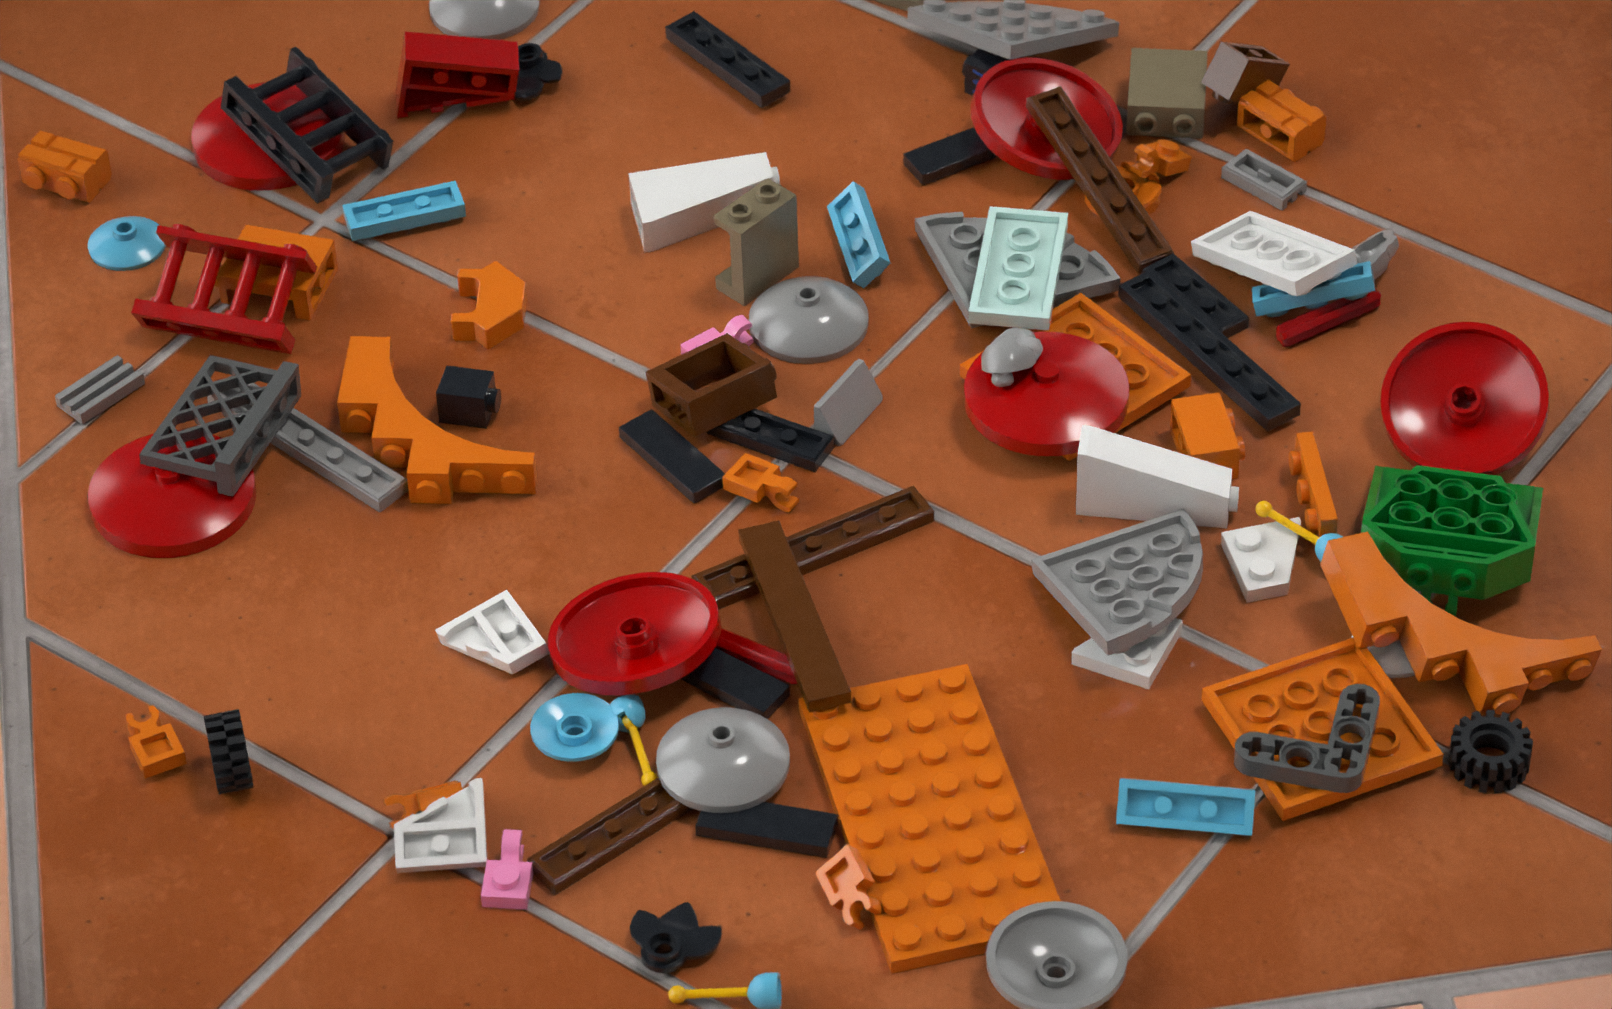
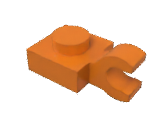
M1160 139L1155 143L1138 145L1135 148V152L1138 153L1136 160L1139 162L1130 165L1129 170L1141 177H1147L1153 172L1170 176L1188 171L1192 156L1179 150L1178 144Z
M745 453L722 477L723 490L759 503L766 496L778 509L784 512H790L799 503V498L790 495L797 487L795 480L789 477H781L780 466Z
M454 780L413 791L410 794H392L383 799L384 805L400 803L404 808L402 818L389 822L390 828L394 829L395 823L411 814L426 810L429 804L443 796L446 799L461 791V782Z

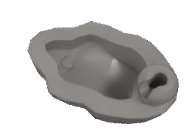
M1386 229L1368 237L1352 249L1355 250L1357 264L1371 262L1375 280L1387 269L1389 261L1399 248V242L1393 230Z
M1013 327L1007 329L996 337L990 345L986 346L981 355V369L984 372L992 373L991 381L993 385L998 387L1011 385L1014 381L1012 372L1030 368L1036 363V360L1043 351L1040 339L1036 338L1031 330Z

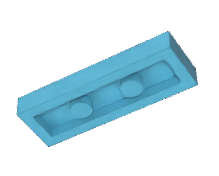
M456 181L342 205L344 219L352 241L466 217L465 203Z
M853 181L827 206L852 282L865 288L874 278L881 275L891 262L865 189Z
M1371 262L1359 263L1342 272L1341 276L1313 287L1308 294L1302 296H1292L1287 292L1268 285L1252 287V297L1256 317L1262 315L1278 317L1286 314L1289 309L1303 306L1310 309L1326 305L1330 300L1344 297L1348 300L1362 298L1368 292L1375 291Z
M1120 778L1116 824L1252 836L1256 789Z

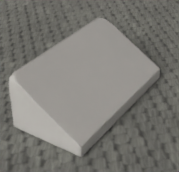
M858 359L814 405V429L834 436L835 445L837 446L843 445L883 400L882 393L864 360Z

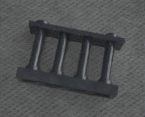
M296 46L290 49L286 73L254 89L244 84L237 76L224 81L220 108L317 204L330 198L334 174L368 156L382 170L389 167L393 140L389 134L371 120L317 67L311 58H308ZM294 85L307 96V98L279 112L272 111L263 102ZM319 108L332 120L302 137L296 135L287 126ZM343 132L356 144L328 160L321 159L312 150V148Z

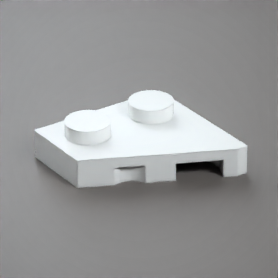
M1299 517L1290 519L1291 521L1301 526V520ZM1278 522L1221 532V546L1247 603L1288 595L1291 572L1294 567L1296 547L1300 535Z
M508 590L501 592L435 630L442 645L512 675L550 654L546 642Z
M1175 618L1162 630L1132 646L1128 651L1109 656L1090 638L1074 648L1072 651V665L1150 689L1182 633L1183 620Z
M475 778L468 782V787L446 799L443 796L429 804L422 813L411 814L394 824L397 873L486 867L487 841L484 783L482 778Z

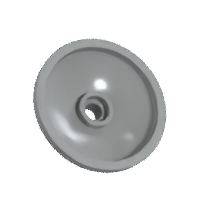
M539 0L429 1L430 17L435 26L443 33L452 36L495 40L505 39L523 31L535 20L540 7Z
M802 276L781 281L757 297L749 312V321L752 323L749 331L755 343L763 351L775 358L801 364L822 363L846 355L862 342L868 330L869 315L864 300L850 287L829 278Z
M730 707L706 709L681 719L666 732L657 749V773L665 790L674 799L690 808L711 813L742 811L766 801L783 785L790 768L789 746L780 729L770 720L757 713Z
M1049 901L1020 908L998 924L988 941L986 965L988 975L997 991L1006 1000L1021 1009H1095L1108 1001L1123 983L1127 970V949L1118 929L1099 912L1075 903Z

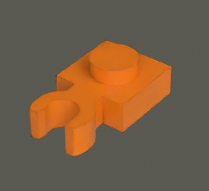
M153 705L148 706L150 718L147 721L138 722L134 719L132 713L126 714L128 732L131 737H128L130 748L145 779L187 764L185 751L171 723L161 726L159 711Z
M847 844L815 872L831 906L842 911L843 918L847 924L859 930L863 929L864 924L861 921L860 914L864 907L867 911L876 915L882 912L880 902L866 892L875 884V881L859 849Z

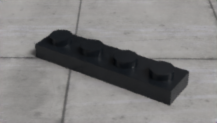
M695 11L665 26L666 39L760 108L791 92L789 79Z

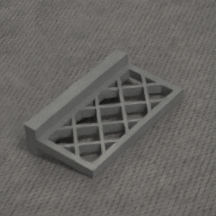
M210 355L139 454L140 464L217 482L218 493L234 496L302 396L299 364L283 361L278 370ZM215 371L231 375V377L214 382L211 380V376ZM257 381L268 383L267 386L250 390L247 384ZM237 387L242 392L226 398H222L220 392ZM212 395L215 400L199 406H195L193 403L194 400ZM249 404L251 407L249 411L235 415L230 411L232 408ZM218 412H222L225 417L205 423L202 418ZM194 420L197 424L195 427L177 431L175 428L177 424ZM228 429H232L234 432L232 436L215 440L212 435ZM204 437L207 441L205 444L187 448L184 443ZM174 445L179 449L178 452L168 455L157 453L160 449ZM211 454L216 456V460L212 465L195 462L194 460Z

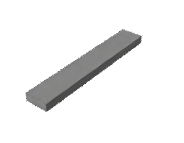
M255 383L247 384L250 390L260 388ZM237 387L220 392L222 398H226L242 392ZM212 395L207 396L208 403L215 401ZM249 404L232 408L230 411L235 415L249 411L251 407ZM295 408L292 409L270 442L378 512H382L409 491L406 478Z

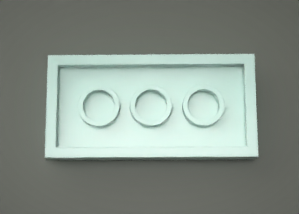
M989 207L968 311V323L1049 331L1068 228V213Z

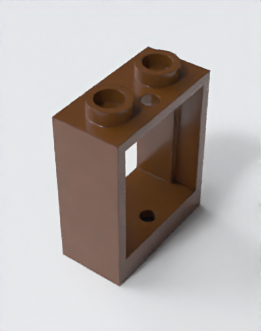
M728 333L646 371L652 406L694 437L777 398L774 382L777 379V374L771 361L763 358L751 350L747 344L741 343ZM730 372L735 373V374H733V375H731V376H729V377H727V378H725V379H723V380H721V381H719V382H717V383H714V384H712V385H710V386H708V387H706V388H704V389H702V390H700V391H698V392L695 391V389H697V388H699V387H701V386H703V385H705V384H708V383H710V382H712V381H714V380H716V379H718V378H720V377H722V376H724V375H726V374H728V373H730Z

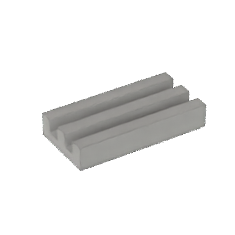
M1248 149L1243 150L1225 164L1221 171V178L1282 211L1287 207V201L1293 203L1297 200V193L1303 195L1307 190L1306 180Z
M116 355L55 395L56 405L83 425L144 385V374L140 370L134 372L133 366L130 363L123 364V358Z

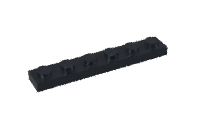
M1152 270L1119 285L1118 297L1267 432L1300 415L1301 403Z

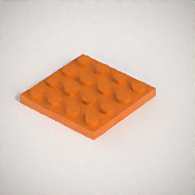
M1082 293L1077 294L1053 309L1049 331L1028 329L1032 332H1059L1076 335L1097 343L1118 359L1129 381V406L1124 421L1114 433L1191 387L1190 373ZM982 352L960 364L961 378L965 380L969 367ZM1078 453L1062 456L1071 461L1077 457Z
M1354 638L1202 688V702L1234 750L1238 737L1248 732H1261L1328 745L1339 697L1343 689L1353 684H1365L1378 692L1380 696L1378 721L1364 779L1358 789L1349 793H1338L1253 777L1282 821L1441 767L1443 764V752L1367 647L1358 649ZM1356 704V707L1353 709V716L1361 718L1363 704ZM1345 733L1340 736L1343 741L1348 743H1358L1363 740L1360 735L1355 733ZM1252 752L1250 756L1257 757L1258 752ZM1274 755V761L1279 762V755ZM1293 757L1287 761L1291 766L1297 768L1307 767L1311 764L1302 757ZM1342 758L1339 772H1347L1350 760Z

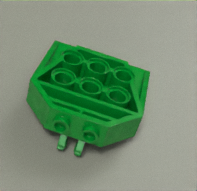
M1416 465L1412 470L1375 466L1363 515L1361 533L1368 532L1389 565L1405 583L1414 590L1421 591V595L1429 602L1433 603L1431 600L1432 593L1449 595L1448 602L1445 604V611L1456 617L1459 597L1485 600L1531 581L1543 488L1505 483L1502 476L1420 465Z

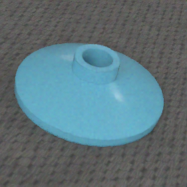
M127 216L110 220L99 226L88 240V251L91 259L103 268L114 271H130L153 263L162 255L166 245L156 234L158 223L144 217Z
M586 693L563 694L548 700L537 709L530 724L531 738L535 746L546 756L566 762H578L597 757L611 747L619 731L618 717L613 714L611 705L597 696Z

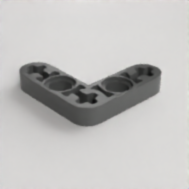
M1353 684L1343 689L1339 697L1328 745L1261 732L1245 733L1238 737L1235 742L1234 765L1242 774L1251 777L1338 793L1355 791L1361 786L1364 779L1379 716L1380 696L1375 689L1365 684ZM1356 704H1363L1361 718L1353 716V709L1356 707ZM1345 733H1355L1360 735L1363 740L1358 743H1348L1343 741L1340 736ZM1252 752H1258L1257 757L1250 755ZM1274 755H1279V762L1274 761ZM1293 757H1302L1311 764L1307 767L1297 768L1291 766L1287 761ZM1342 758L1350 760L1346 773L1339 772Z

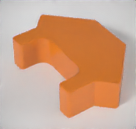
M494 261L482 269L458 270L459 295L477 297L475 310L472 312L451 314V328L454 341H477L486 349H491L524 328L527 308L525 281L498 261Z

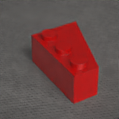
M405 31L396 86L397 119L408 117V112L430 108L432 113L444 111L443 106L466 103L467 107L514 100L519 74L518 42Z

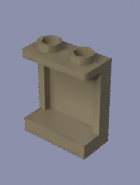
M1131 49L1127 105L1128 135L1179 138L1203 137L1206 85L1201 83L1207 71L1208 51Z
M765 179L714 215V224L727 231L730 235L731 266L715 277L716 289L746 306L765 290L799 268L796 194L771 179Z

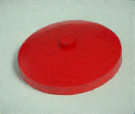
M1016 58L1001 62L990 68L980 78L974 91L970 108L976 132L995 155L1021 171L1055 180H1072L1074 178L1027 110V98L1061 86L1111 160L1121 141L1123 124L1117 105L1100 84L1085 73L1069 65L1042 58Z
M266 82L251 84L247 86L254 89ZM294 85L263 102L272 111L279 112L307 98V96ZM222 95L208 104L198 115L192 128V146L198 165L208 176L224 185L253 191L278 190L298 185L220 108ZM319 108L287 126L296 135L302 137L332 120ZM345 133L337 135L312 148V150L324 160L340 154L345 143Z
M1454 322L1440 325L1421 333L1400 350L1385 374L1380 403L1384 427L1390 441L1399 454L1414 467L1420 465L1498 475L1518 464L1539 441L1548 418L1549 392L1546 375L1541 363L1533 351L1518 337L1502 328L1486 323Z
M1033 332L1035 337L1040 339L1043 351L1032 367L1012 372L1014 381L1009 386L998 387L993 385L991 381L992 373L984 372L981 369L982 353L973 361L967 371L964 383V404L971 423L988 440L1017 453L1033 456H1062L1078 453L1082 425L1093 426L1114 433L1124 421L1128 411L1129 381L1121 363L1102 346L1076 335L1059 332Z
M153 434L133 440L114 451L100 464L91 479L88 490V503L92 521L100 535L113 546L125 552L149 558L188 556L208 550L224 542L234 535L247 521L254 508L257 494L253 468L235 495L228 496L218 493L217 482L140 464L139 454ZM213 435L215 440L222 439L219 436ZM204 437L184 443L187 448L205 444L207 441ZM174 445L160 449L157 453L168 455L178 452L179 449ZM211 454L194 460L195 462L212 465L216 460V456Z
M642 572L607 580L589 588L571 600L559 612L550 627L548 648L556 672L573 687L600 695H631L671 684L699 667L715 649L720 638L722 624L714 596L700 582L675 573Z

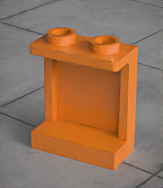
M245 225L238 237L239 240L284 247V244H295L307 250V253L317 266L316 273L297 271L289 300H293L296 318L311 321L338 271L334 240ZM226 258L224 263L221 264L215 286L219 288L221 303L230 304L232 302L244 261ZM260 264L252 293L273 297L281 268Z

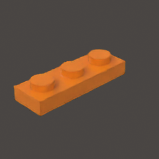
M1313 431L1296 433L1295 450L1289 451V469L1292 476L1298 475L1297 497L1300 505L1306 504V530L1318 537L1327 533H1337L1338 518Z

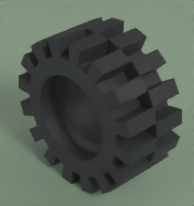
M239 709L205 715L204 722L218 795L254 788Z
M1487 710L1486 717H1482L1479 711L1472 712L1471 720L1464 716L1460 719L1459 725H1455L1453 728L1449 752L1450 770H1455L1454 777L1458 781L1465 778L1464 786L1469 789L1478 784L1479 792L1487 793V787H1493L1494 794L1502 793L1503 785L1509 791L1515 789L1517 782L1522 784L1526 779V773H1529L1533 738H1530L1531 732L1528 727L1522 729V721L1518 718L1509 722L1510 714L1502 712L1501 717L1498 718L1494 717L1495 710ZM1492 747L1503 751L1505 754L1501 756H1487L1479 753L1476 749Z

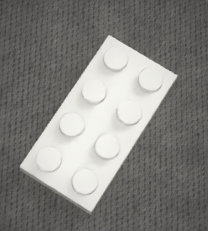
M1249 211L1191 241L1193 256L1259 281L1264 285L1287 292L1292 296L1308 294L1313 287L1327 280L1335 279L1341 276L1342 272L1357 265L1354 249L1253 211Z

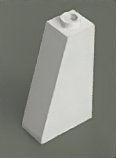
M763 152L629 173L630 201L644 253L658 250L717 228L718 226L714 224V215L765 179H771L780 185L777 167L770 166L767 154Z
M1082 425L1077 455L1076 515L1148 521L1184 509L1193 519L1196 526L1227 528L1229 511L1237 512L1239 487L1231 486V468L1093 426Z

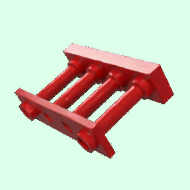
M173 224L172 228L157 226L156 234L170 250L155 297H151L150 301L135 298L131 314L143 328L292 354L295 338L282 321L297 271L316 273L317 266L306 249L295 244H284V247L199 233L193 228L182 224ZM185 252L206 254V260L193 302L188 304L187 307L174 305L171 302V298ZM228 258L244 261L230 310H226L224 314L211 312L208 309V305L222 259ZM260 264L281 268L268 315L263 317L262 321L248 319L245 315Z

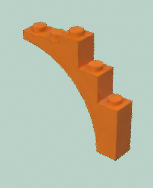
M350 336L337 400L341 432L372 433L374 459L389 468H407L406 474L410 503L452 504L454 492L536 494L538 480L535 453L501 450L476 444L446 432L423 417L405 398L394 378L391 337Z
M1368 532L1328 540L1320 566L1358 649L1370 646L1385 647L1399 640L1418 682L1432 679L1443 681L1459 673L1476 710L1480 712L1481 716L1486 715L1487 710H1495L1494 713L1499 715L1502 712L1509 713L1520 706L1526 689L1539 690L1550 683L1565 679L1577 681L1587 677L1595 668L1602 651L1595 635L1564 640L1527 639L1487 630L1463 621L1437 607L1405 583L1383 558Z

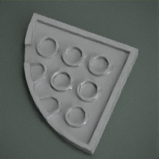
M924 0L923 5L908 7L907 22L1009 60L1117 37L1119 32V22L1104 17L1105 13L1102 11L1084 10L1081 12L1054 6L1028 4L1026 0H1003V2Z
M963 212L941 213L915 218V231L968 322V311L987 218H963ZM1066 233L1053 307L1061 305L1079 293H1082L1087 298H1092L1119 291L1121 278L1113 267L1097 251L1089 252L1074 243V236ZM968 323L971 329L983 326L981 324Z
M1184 509L1031 559L1034 576L1107 656L1128 651L1132 646L1146 640L1172 622L1188 606L1196 594L1203 573V551L1200 543V534L1193 519Z

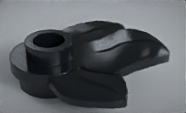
M525 43L518 46L519 74L514 99L525 102L537 97L542 92L544 83L559 82L562 78L563 70L559 62L548 59L546 52L538 44Z
M684 902L669 910L660 918L647 911L638 910L631 921L630 934L632 939L641 947V960L646 968L657 973H670L683 966L687 960L701 959L711 954L721 941L722 928L718 926L699 927L697 916L691 904Z

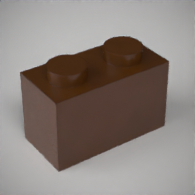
M1221 42L1201 83L1213 90L1212 96L1225 104L1232 105L1234 101L1239 102L1242 96L1251 90L1255 91L1256 87L1267 80L1279 86L1290 64L1263 46Z

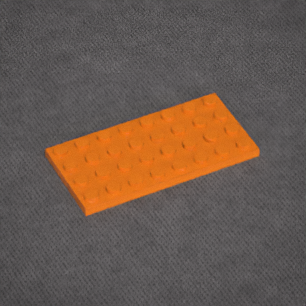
M968 664L850 688L852 703L809 712L804 699H798L799 713L835 814H838V824L845 844L859 849L875 881V884L866 892L868 895L876 898L881 905L882 912L879 915L871 912L870 915L891 974L985 954L991 934L1008 915L1020 908L1035 903L1061 901Z

